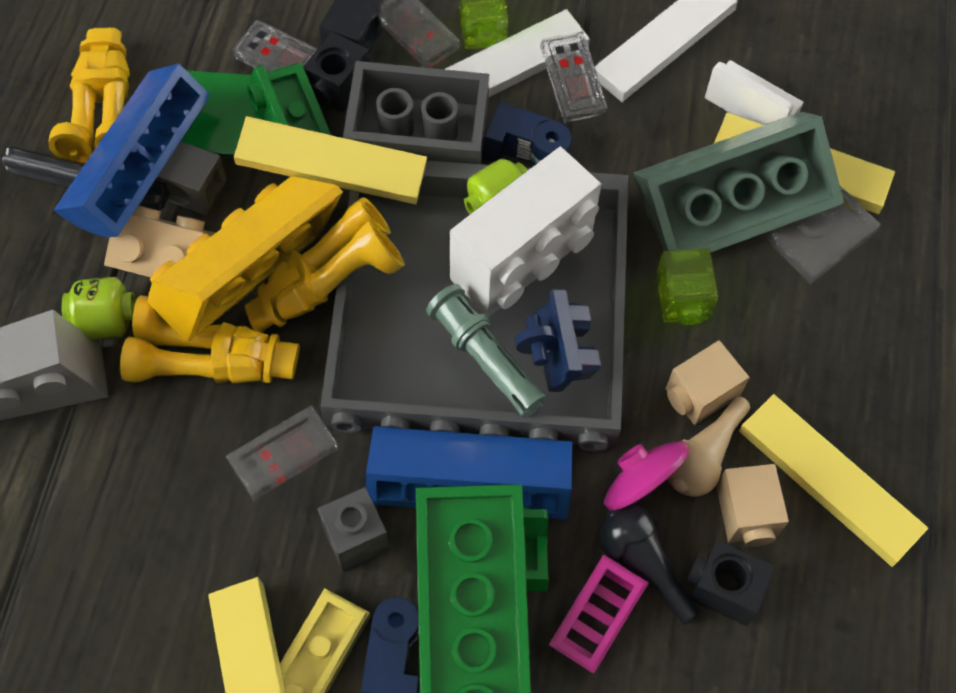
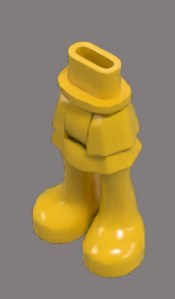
M116 28L89 29L86 40L80 43V55L71 73L73 77L70 83V88L73 90L71 123H58L52 128L49 135V149L59 158L85 164L124 108V99L127 98L129 90L128 78L130 71L125 59L126 48L121 42V32ZM95 102H103L102 123L96 129L94 142Z
M360 198L349 206L343 217L314 247L302 255L294 250L287 262L282 261L268 278V283L265 285L263 282L258 287V296L245 305L249 322L254 330L262 333L273 324L282 327L287 323L288 319L314 310L316 305L328 301V294L347 276L365 265H372L386 274L395 273L404 267L405 263L400 252L387 237L391 233L387 222L368 199Z
M140 295L137 298L132 321L134 337H128L125 340L120 358V373L124 381L142 382L155 376L197 375L214 378L217 384L231 381L232 384L260 381L261 377L264 383H271L273 377L294 379L299 358V344L282 342L278 334H271L269 338L267 334L247 326L236 327L226 322H223L222 325H209L187 343L147 303L148 296ZM157 346L211 349V354L172 352L159 349Z

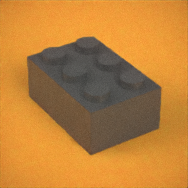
M356 61L343 138L426 156L428 161L481 164L489 102V74Z

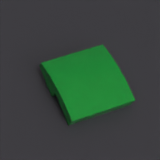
M186 70L210 94V97L181 141L217 154L220 157L234 158L246 116L264 120L261 110L255 111L247 94V85L250 84L252 75Z

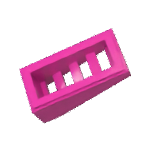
M603 554L549 645L594 674L648 585V582ZM603 575L630 591L625 600L599 584ZM592 593L597 594L619 608L615 618L588 602ZM582 610L609 627L604 636L577 619ZM571 628L598 645L593 654L566 637Z

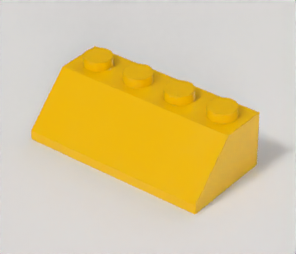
M291 176L279 186L275 183L269 184L258 194L254 205L246 211L242 208L233 211L222 223L221 230L211 237L207 233L201 235L189 246L186 251L187 255L177 263L169 260L161 265L150 278L152 285L147 303L188 343L267 280L282 261L287 262L294 250L300 253L318 239L343 191L334 184L297 176Z

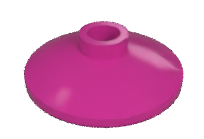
M684 441L663 444L649 451H646L642 444L630 449L617 462L622 471L611 484L604 498V505L608 510H618L638 501L653 491L681 466L689 454V446Z

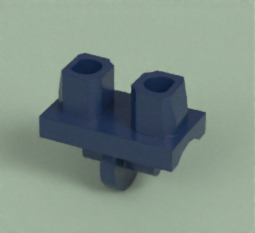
M553 289L549 293V302L537 308L533 313L534 315L528 316L525 319L527 329L516 335L515 344L518 352L532 354L534 365L544 366L548 392H562L572 381L590 379L600 369L601 363L597 349L594 347L578 346L576 337H583L590 330L591 316L589 307L587 305L569 303L566 290Z

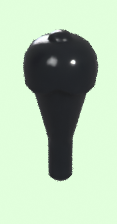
M628 505L614 511L609 510L606 515L607 520L602 524L599 533L600 541L611 559H620L656 589L681 623L688 624L699 615V611L674 576L656 533L659 525L653 516L645 508L638 505Z

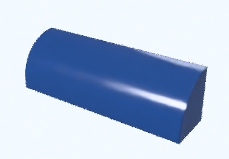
M179 63L149 71L56 205L54 211L67 221L90 233L104 237H118L207 102L210 94Z
M373 426L366 469V489L374 505L416 508V488L522 485L523 507L545 509L548 511L549 519L567 520L572 488V441Z

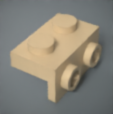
M138 205L119 236L109 238L104 266L151 277L165 262L172 260L174 263H177L185 257L189 246L201 235L207 233L211 237L215 232L203 230L204 221L177 215L175 223L160 219L161 210Z

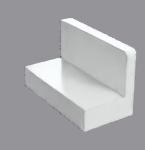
M731 60L727 64L718 62L715 65L705 94V99L729 113L763 125L799 113L804 103Z

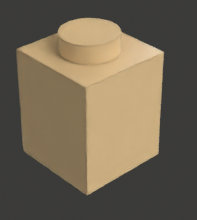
M718 340L672 370L666 386L667 396L673 408L681 415L686 414L695 426L731 403L735 397H740L750 377L721 341Z
M767 464L725 469L716 485L728 543L744 541L746 547H760L773 543L776 540L775 537H778L789 523L776 465Z

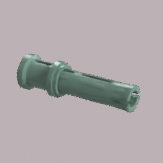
M459 284L450 285L440 291L429 302L426 308L427 315L431 319L441 322L452 335L451 343L456 349L463 352L467 351L473 356L494 384L511 401L522 418H527L537 412L543 406V403L547 401L548 396L530 379L524 369L491 332L492 326L489 318L485 314H478L464 298L465 291Z

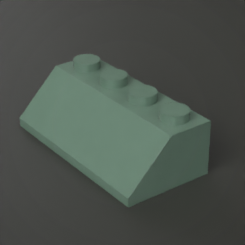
M806 112L793 114L634 172L647 217L672 266L844 204L822 116Z

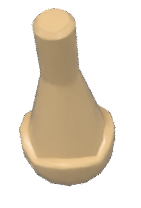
M735 397L714 423L690 440H682L689 446V454L681 466L667 478L675 490L686 496L699 497L708 494L714 489L720 480L721 464L733 431L750 410V403L747 399Z

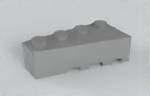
M53 309L0 327V420L109 397L102 346L89 339L81 330Z

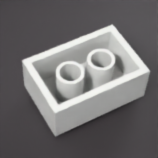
M560 146L450 230V280L454 284H459L464 289L465 295L487 317L500 307L503 309L511 307L522 296L525 287L535 279L539 281L546 279L554 272L559 261L571 251L574 253L581 251L594 236L595 216L599 210L598 200L601 183Z

